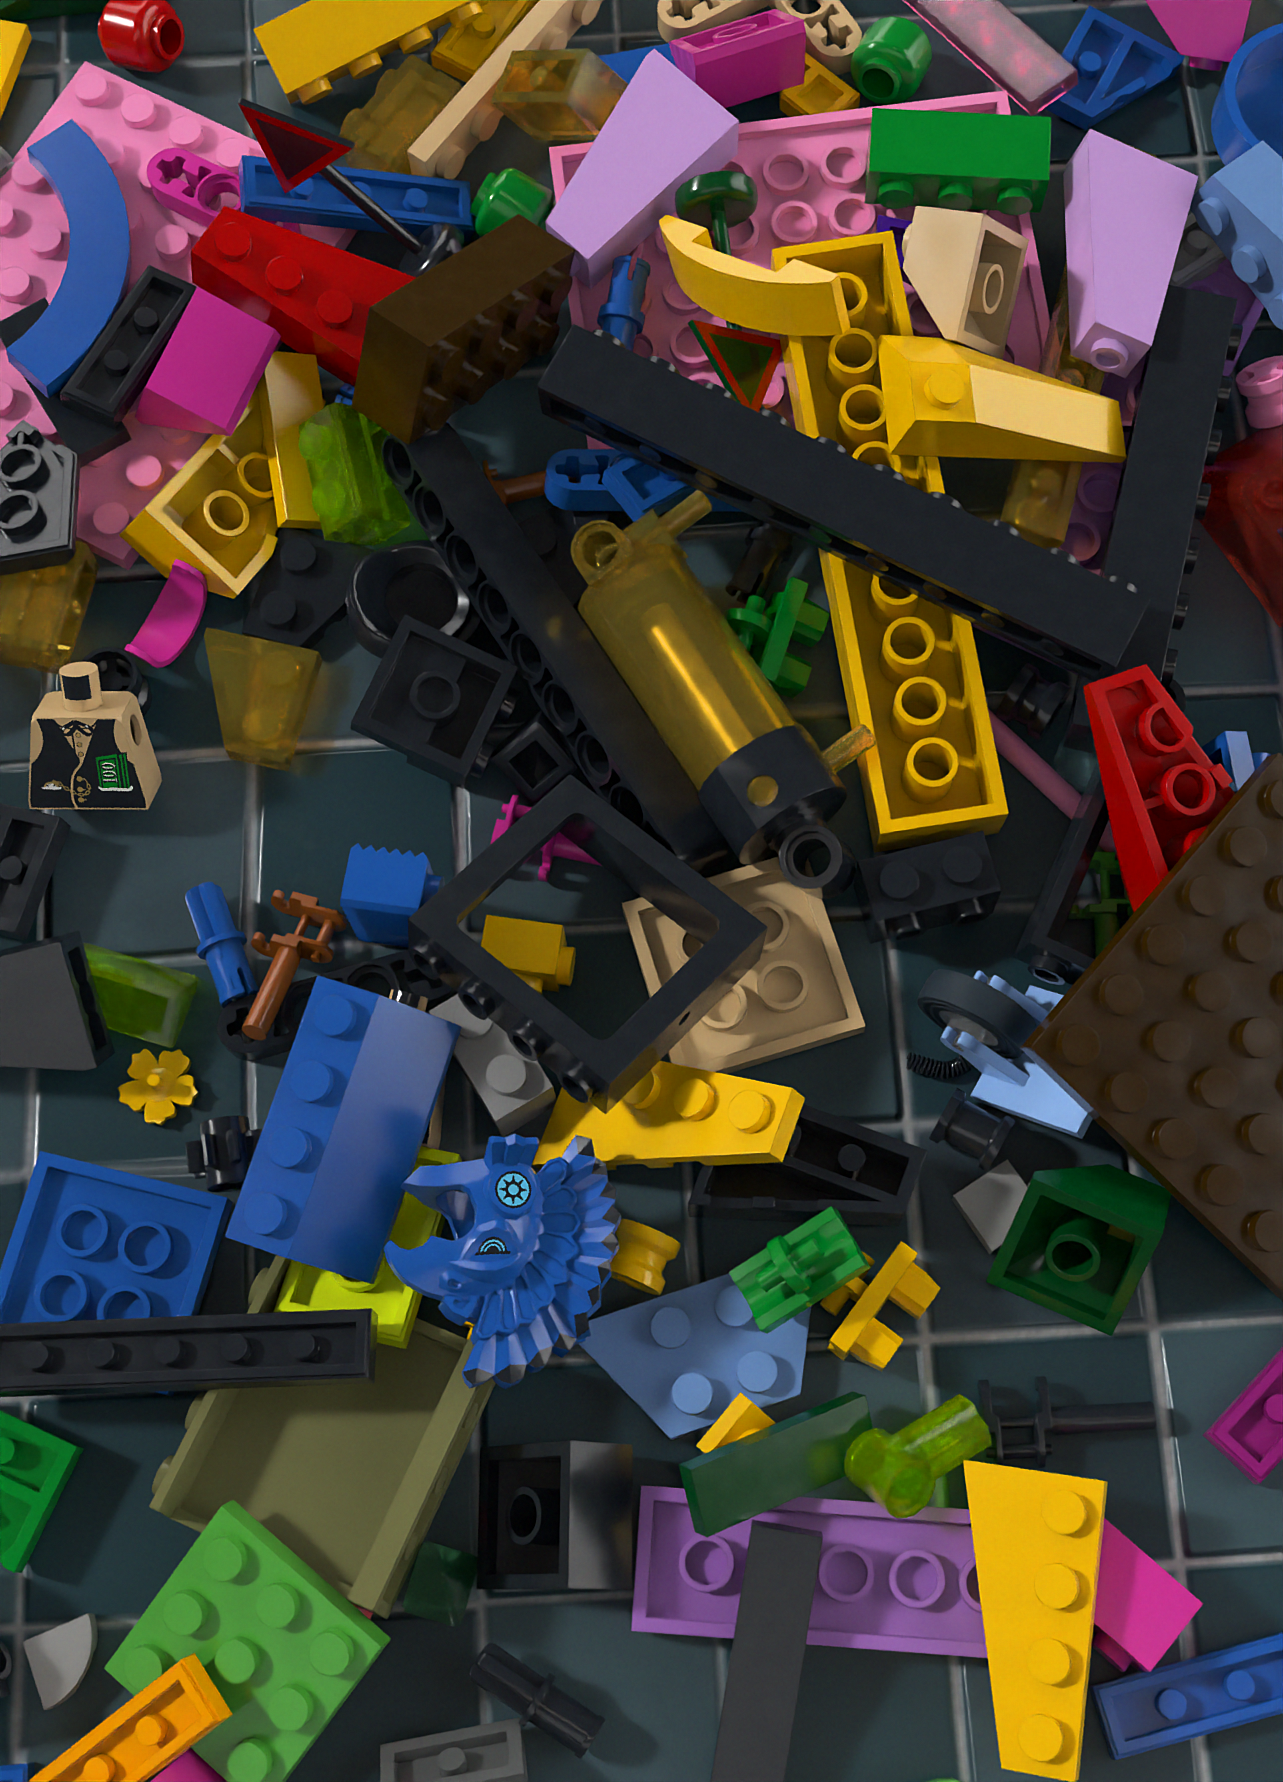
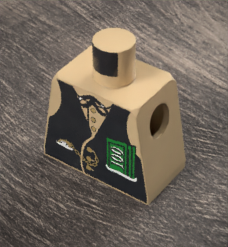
M74 662L62 666L59 669L62 691L47 693L35 710L31 720L28 799L30 809H149L162 779L137 697L129 691H101L98 666L94 663Z

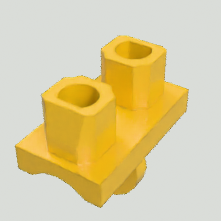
M901 1241L869 1286L862 1280L870 1269L823 1298L820 1305L834 1316L839 1313L849 1298L857 1302L829 1340L828 1350L843 1361L848 1354H851L860 1362L881 1372L883 1371L904 1339L878 1321L875 1316L889 1299L912 1317L919 1320L941 1289L923 1269L914 1264L918 1255L915 1250ZM861 1251L869 1266L872 1267L875 1261Z

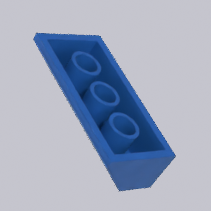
M317 975L225 1237L287 1259L374 1284L385 1253L383 1248L389 1241L406 1192L401 1188V1185L412 1174L462 1027L382 995Z

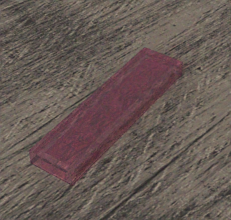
M903 0L1003 91L1007 90V95L1031 116H1034L1078 85L1077 69L998 0Z

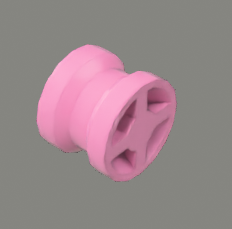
M1273 356L1245 367L1237 374L1235 379L1238 391L1248 399L1249 404L1246 407L1245 414L1249 425L1254 428H1271L1283 424V356Z

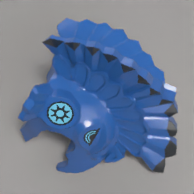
M517 1134L506 1137L491 1136L488 1140L484 1159L440 1166H420L401 1185L402 1189L412 1194L425 1206L440 1212L448 1220L454 1240L450 1241L431 1236L424 1245L411 1250L400 1248L389 1240L383 1248L386 1260L393 1273L402 1283L421 1295L441 1301L438 1308L446 1319L461 1327L466 1321L474 1324L470 1338L474 1346L462 1371L464 1382L469 1389L482 1385L491 1378L498 1386L508 1389L518 1384L524 1378L525 1370L530 1373L539 1372L546 1365L551 1352L563 1358L574 1345L585 1342V1338L591 1336L588 1319L601 1307V1290L611 1277L610 1263L620 1248L614 1234L622 1220L620 1213L614 1207L617 1190L608 1182L606 1164L596 1158L591 1138L575 1135L566 1147L562 1157L548 1160L536 1174L531 1164L539 1146V1139L537 1137L524 1138Z

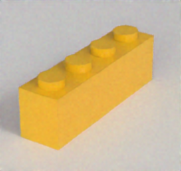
M310 0L253 30L289 103L291 104L301 99L303 105H308L330 94L333 91L330 83L348 74H351L352 78L356 80L378 70L383 65L381 57L401 48L403 54H409L424 47L433 40L432 31L450 22L453 28L457 29L475 21L483 15L481 6L487 4L488 0Z

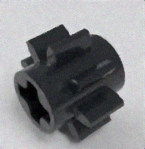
M238 1115L217 1117L202 1122L199 1125L201 1140L185 1143L189 1174H194L195 1179L206 1178L207 1191L222 1193L241 1190L262 1129L250 1130L249 1118Z

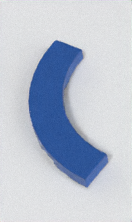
M72 119L27 148L30 163L44 176L52 187L68 218L70 246L66 270L54 298L38 321L22 337L6 348L9 363L48 399L66 385L123 303L128 289L131 270L130 229L126 205L118 181L98 147Z

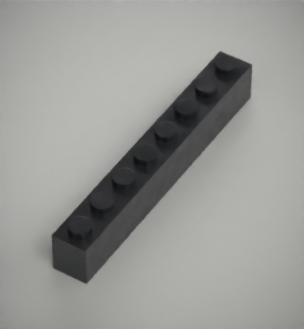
M1168 285L1152 346L1145 356L1126 446L1127 458L1122 464L1099 573L1101 577L1111 575L1130 582L1137 588L1139 595L1150 600L1112 675L1147 664L1162 686L1169 687L1178 658V650L1168 648L1171 629L1181 630L1189 603V594L1179 592L1182 574H1192L1200 547V538L1190 536L1193 519L1203 520L1211 492V484L1201 482L1204 465L1213 467L1222 436V430L1212 428L1215 412L1224 413L1232 386L1233 377L1223 375L1225 360H1235L1243 331V325L1233 323L1238 298ZM1078 674L1063 747L1096 754L1083 686L1093 681Z

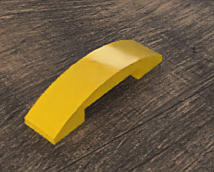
M665 215L659 220L671 268L677 283L693 302L711 314L746 328L782 335H843L851 328L839 274L796 259L790 261L778 272H774L713 250L707 228L670 215Z

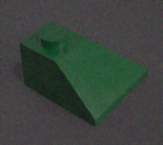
M1109 1164L1035 1171L991 1266L986 1282L1112 1336L1163 1235L1171 1193L1164 1187Z

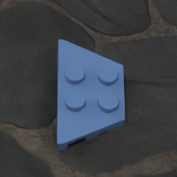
M726 1274L589 1320L591 1336L586 1337V1341L578 1345L598 1363L670 1440H674L712 1427L740 1392L761 1410L798 1398L801 1392L811 1306L766 1334L760 1331L746 1299L730 1274Z

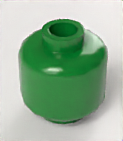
M889 16L877 20L867 29L850 60V75L855 87L864 97L877 104L892 105L904 103L915 94L931 65L932 46L925 32L917 24L906 18Z
M515 168L504 169L499 175L490 172L481 185L470 209V214L477 217L475 230L482 237L517 214H520L546 231L545 222L554 204V194L550 188Z

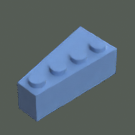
M1262 140L1213 174L1193 195L1190 210L1195 215L1200 228L1211 236L1230 261L1235 274L1242 281L1246 282L1268 311V315L1274 325L1283 331V158Z

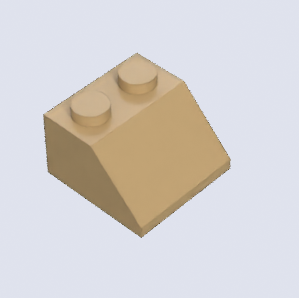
M916 206L913 221L906 228L903 236L902 253L904 263L902 269L945 339L1003 360L1029 240L984 213Z

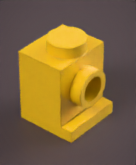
M486 915L481 947L540 995H542L543 990L559 992L560 985H571L576 948L567 947L563 925Z

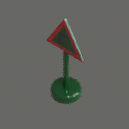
M714 171L695 176L683 183L675 192L676 213L681 220L707 228L708 231H713L716 251L732 256L728 228L735 227L744 222L754 213L758 201L757 186L751 177L741 172ZM697 320L688 322L725 389L735 397L736 402L759 412L782 354L780 340L742 331V326L726 321L727 327Z

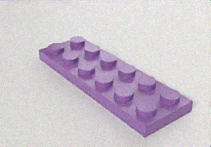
M641 1485L631 1631L733 1639L751 1522L754 1519L822 1531L823 1540L806 1644L988 1658L969 1509L797 1497L714 1535L704 1537L694 1531L685 1489Z

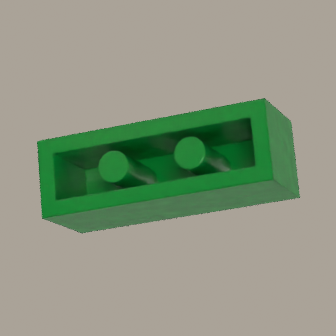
M872 108L867 151L865 204H881L889 209L924 206L966 211L968 209L997 210L1006 215H1022L1027 212L1041 213L1050 176L1051 117Z

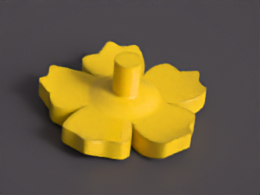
M143 1049L138 1054H132V1064L128 1068L127 1073L134 1081L124 1083L118 1087L120 1092L119 1101L128 1105L136 1113L144 1110L146 1123L162 1126L168 1119H172L177 1115L174 1103L181 1107H191L199 1094L195 1088V1079L190 1075H186L191 1066V1060L184 1055L181 1049L173 1052L164 1050L159 1055V1060L147 1049Z

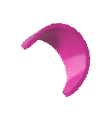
M175 559L172 564L171 573L155 605L131 644L126 645L124 651L156 668L169 665L182 653L200 623L207 601V581L199 570L184 561Z

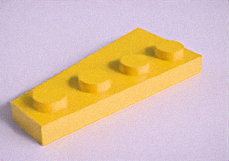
M659 1061L606 1115L590 1101L587 1103L577 1101L562 1087L532 1165L541 1169L548 1160L562 1157L566 1147L575 1135L592 1139L596 1158L606 1164L607 1170H616L617 1165L644 1164L649 1168L673 1167L674 1162L699 1161L705 1166L783 1162L805 1097L790 1087Z
M963 1460L1001 1768L1076 1782L1079 1780L1108 1482Z

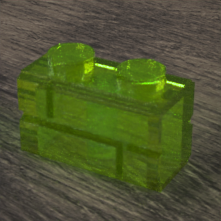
M336 402L327 405L298 426L300 435L299 450L302 457L306 459L313 489L312 505L314 511L319 515L324 540L343 543L352 541V544L374 546L381 544L410 525L411 520L407 505L389 479L382 462L381 448L383 440L389 436L388 431L353 409L351 405Z

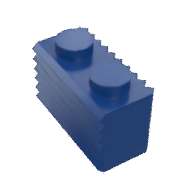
M359 843L350 848L340 906L359 941L409 947L408 918L444 887V876L434 875L430 862L424 852L416 857L410 850L402 855L397 848L391 853L385 847L376 852L372 845L363 850Z

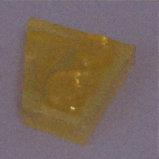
M206 627L204 639L226 753L230 759L289 771L321 668L322 659L319 651Z

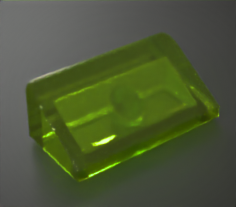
M83 943L108 1029L165 1047H174L195 995L198 977L90 943Z

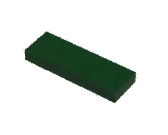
M852 1391L679 1464L694 1531L704 1537H709L881 1460L866 1395Z

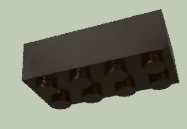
M517 214L369 307L351 407L407 445H410L430 430H439L449 417L467 404H476L488 389L503 379L509 380L514 377L521 366L535 356H543L550 351L560 332L557 319L561 304L568 296L572 287L573 279L569 274L576 250L525 217Z

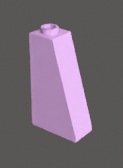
M653 49L644 58L545 222L548 233L576 250L569 275L571 277L576 276L590 290L613 269L612 264L616 257L629 255L660 226L659 220L665 215L671 216L676 211L675 192L683 183L701 174L720 171L738 154L739 120L656 49Z
M1090 129L1067 163L1063 174L1070 355L1091 363L1102 371L1112 372L1126 378L1152 346L1198 176Z

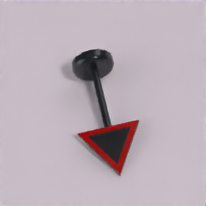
M240 98L238 105L285 194L318 173L408 249L401 260L398 271L416 278L462 250L465 240L464 234L453 224L441 221L431 225L418 237H415L333 167L331 163L352 150L355 145L354 142Z

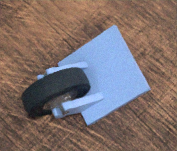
M935 970L921 989L917 1004L930 1020L944 1030L940 1037L941 1042L963 1056L982 1073L970 1096L976 1102L1069 1135L1083 1138L1093 1118L1020 1048L1064 995L1031 985L1026 994L1023 995L1000 977L993 975L992 978H988L980 970L976 972L974 978L951 970Z

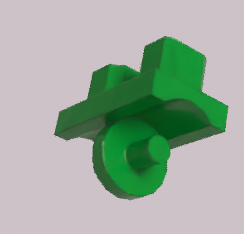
M792 576L788 580L784 592H774L770 596L764 616L762 613L766 601L754 595L749 596L745 609L730 608L726 610L721 627L724 632L734 638L730 652L736 657L747 658L751 645H753L738 692L753 699L765 690L794 698L805 689L812 669L811 663L786 652L790 638L812 647L819 642L830 616L827 610L804 598L808 583Z
M830 1206L784 1237L778 1235L767 1242V1248L729 1271V1274L746 1299L760 1331L768 1334L871 1267L838 1210Z

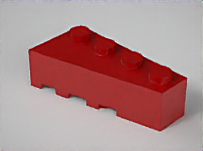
M227 206L221 209L190 250L193 284L273 327L281 335L280 341L298 353L316 355L318 366L344 383L352 384L354 387L369 307L416 279L414 276Z

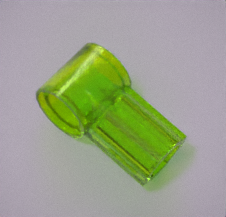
M958 1394L893 1435L880 1428H873L863 1432L854 1440L847 1451L844 1460L845 1474L854 1485L890 1515L896 1518H908L917 1514L927 1505L933 1495L938 1478L962 1464L963 1460L970 1459L992 1445L989 1429L978 1414L975 1405L963 1395Z

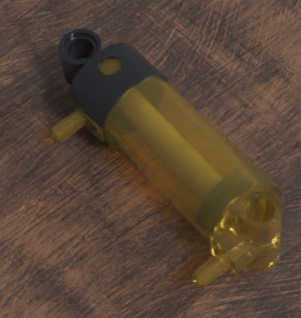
M696 490L662 517L652 508L622 531L614 523L606 520H595L583 525L575 534L571 543V556L574 564L589 585L580 599L578 606L580 615L697 790L701 804L742 864L752 865L779 856V866L783 876L806 894L818 899H829L842 894L853 882L856 874V859L852 849L836 836L827 824L842 807L847 798L846 787L839 779L837 772L875 746L877 740L865 724H860L822 751L808 730L801 724L798 725L686 562L685 559L689 556L676 539L678 535L712 511L713 505L703 491ZM819 848H829L831 862L828 868L821 875L808 877L805 871V863L808 856Z

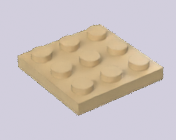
M779 857L705 878L765 924L768 929L760 960L668 1052L670 1063L728 1074L864 1033L865 1023L822 899L806 894L783 876L779 866ZM807 858L805 863L806 874L808 877H814ZM641 897L622 903V910L651 998L704 945Z

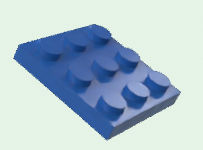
M40 1151L0 1268V1324L198 1316L233 1202L227 1197ZM158 1391L155 1393L173 1397L175 1391Z

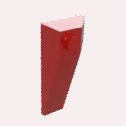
M1147 664L1083 686L1121 878L1134 913L1235 795L1229 786L1233 782L1232 778L1221 764L1214 765L1192 736L1193 726Z

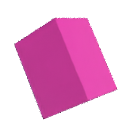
M777 9L669 41L677 68L724 108L804 84L806 43L804 20Z
M197 287L145 386L135 418L141 424L232 436L281 335L273 327Z

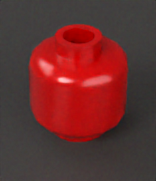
M110 0L104 7L98 22V36L105 55L119 68L160 73L172 65L181 54L184 46V27L176 11L166 0Z

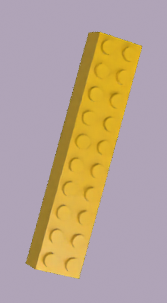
M893 230L773 248L771 271L778 272L790 261L796 259L839 274L851 327L843 335L795 336L779 334L796 430L813 439L817 437L832 439L842 445L848 451L849 456L870 466L874 464L888 466L900 473L907 484L928 494L934 491L945 494L938 456L889 454L877 340L880 335L914 336ZM818 548L874 853L926 845L983 831L984 835L999 833L1009 812L971 622Z

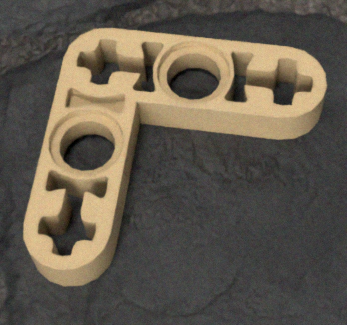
M659 0L658 31L667 43L743 19L768 5L771 9H777L804 20L806 29L805 52L835 75L850 72V60L862 39V31L840 0H816L821 8L811 14H802L795 11L791 5L796 0H704L702 3H700V0ZM677 13H680V14H681V16H675V17H673L674 14H677ZM692 16V19L685 21L684 18ZM827 35L834 43L826 47ZM846 43V48L840 49L838 47Z

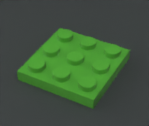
M231 1500L220 1507L104 1669L132 1695L136 1696L182 1658L195 1653L233 1715L193 1745L191 1749L227 1782H285L391 1638L236 1501Z

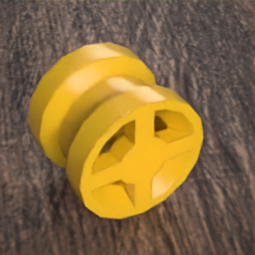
M622 1219L615 1232L620 1248L610 1263L611 1277L638 1290L653 1295H661L665 1285L662 1275L667 1261L676 1258L681 1244L654 1228L632 1220Z

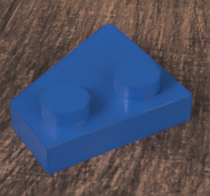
M1089 5L1035 104L1087 130L1174 77L1185 56Z

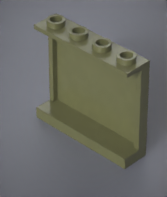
M276 1255L270 1268L265 1267L259 1272L250 1289L248 1301L251 1306L247 1314L274 1312L291 1262L290 1259ZM415 1318L406 1349L381 1343L376 1344L374 1384L212 1389L207 1392L202 1391L194 1399L185 1419L187 1432L175 1456H168L155 1475L152 1485V1493L155 1496L149 1507L173 1521L202 1533L220 1507L234 1500L350 1603L384 1619H388L496 1382L491 1378L484 1384L469 1389L464 1382L462 1371L474 1346L470 1340L471 1335L469 1339H465Z

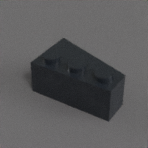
M803 1104L783 1162L702 1165L688 1202L689 1217L807 1222L832 1206L838 1210L845 1224L899 1226L906 1212L927 1150Z

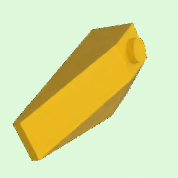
M880 335L877 340L890 455L1122 463L1127 458L1119 401L942 338Z
M258 387L255 388L232 436L212 434L119 535L164 577H169L172 564L175 559H179L193 566L204 575L208 591L232 599L244 589L269 560L278 540L275 536L279 527L277 524Z

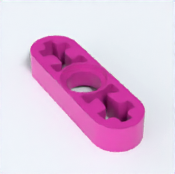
M181 148L164 149L155 154L149 161L147 178L156 200L164 207L208 228L219 213L209 208L210 201L216 195L227 192L239 197L238 203L232 209L241 212L239 175ZM182 173H185L188 183L178 179ZM171 177L173 180L167 184L166 179ZM264 220V221L270 222V223H272V224H276V223L278 222V221ZM282 222L283 228L301 234L299 224Z

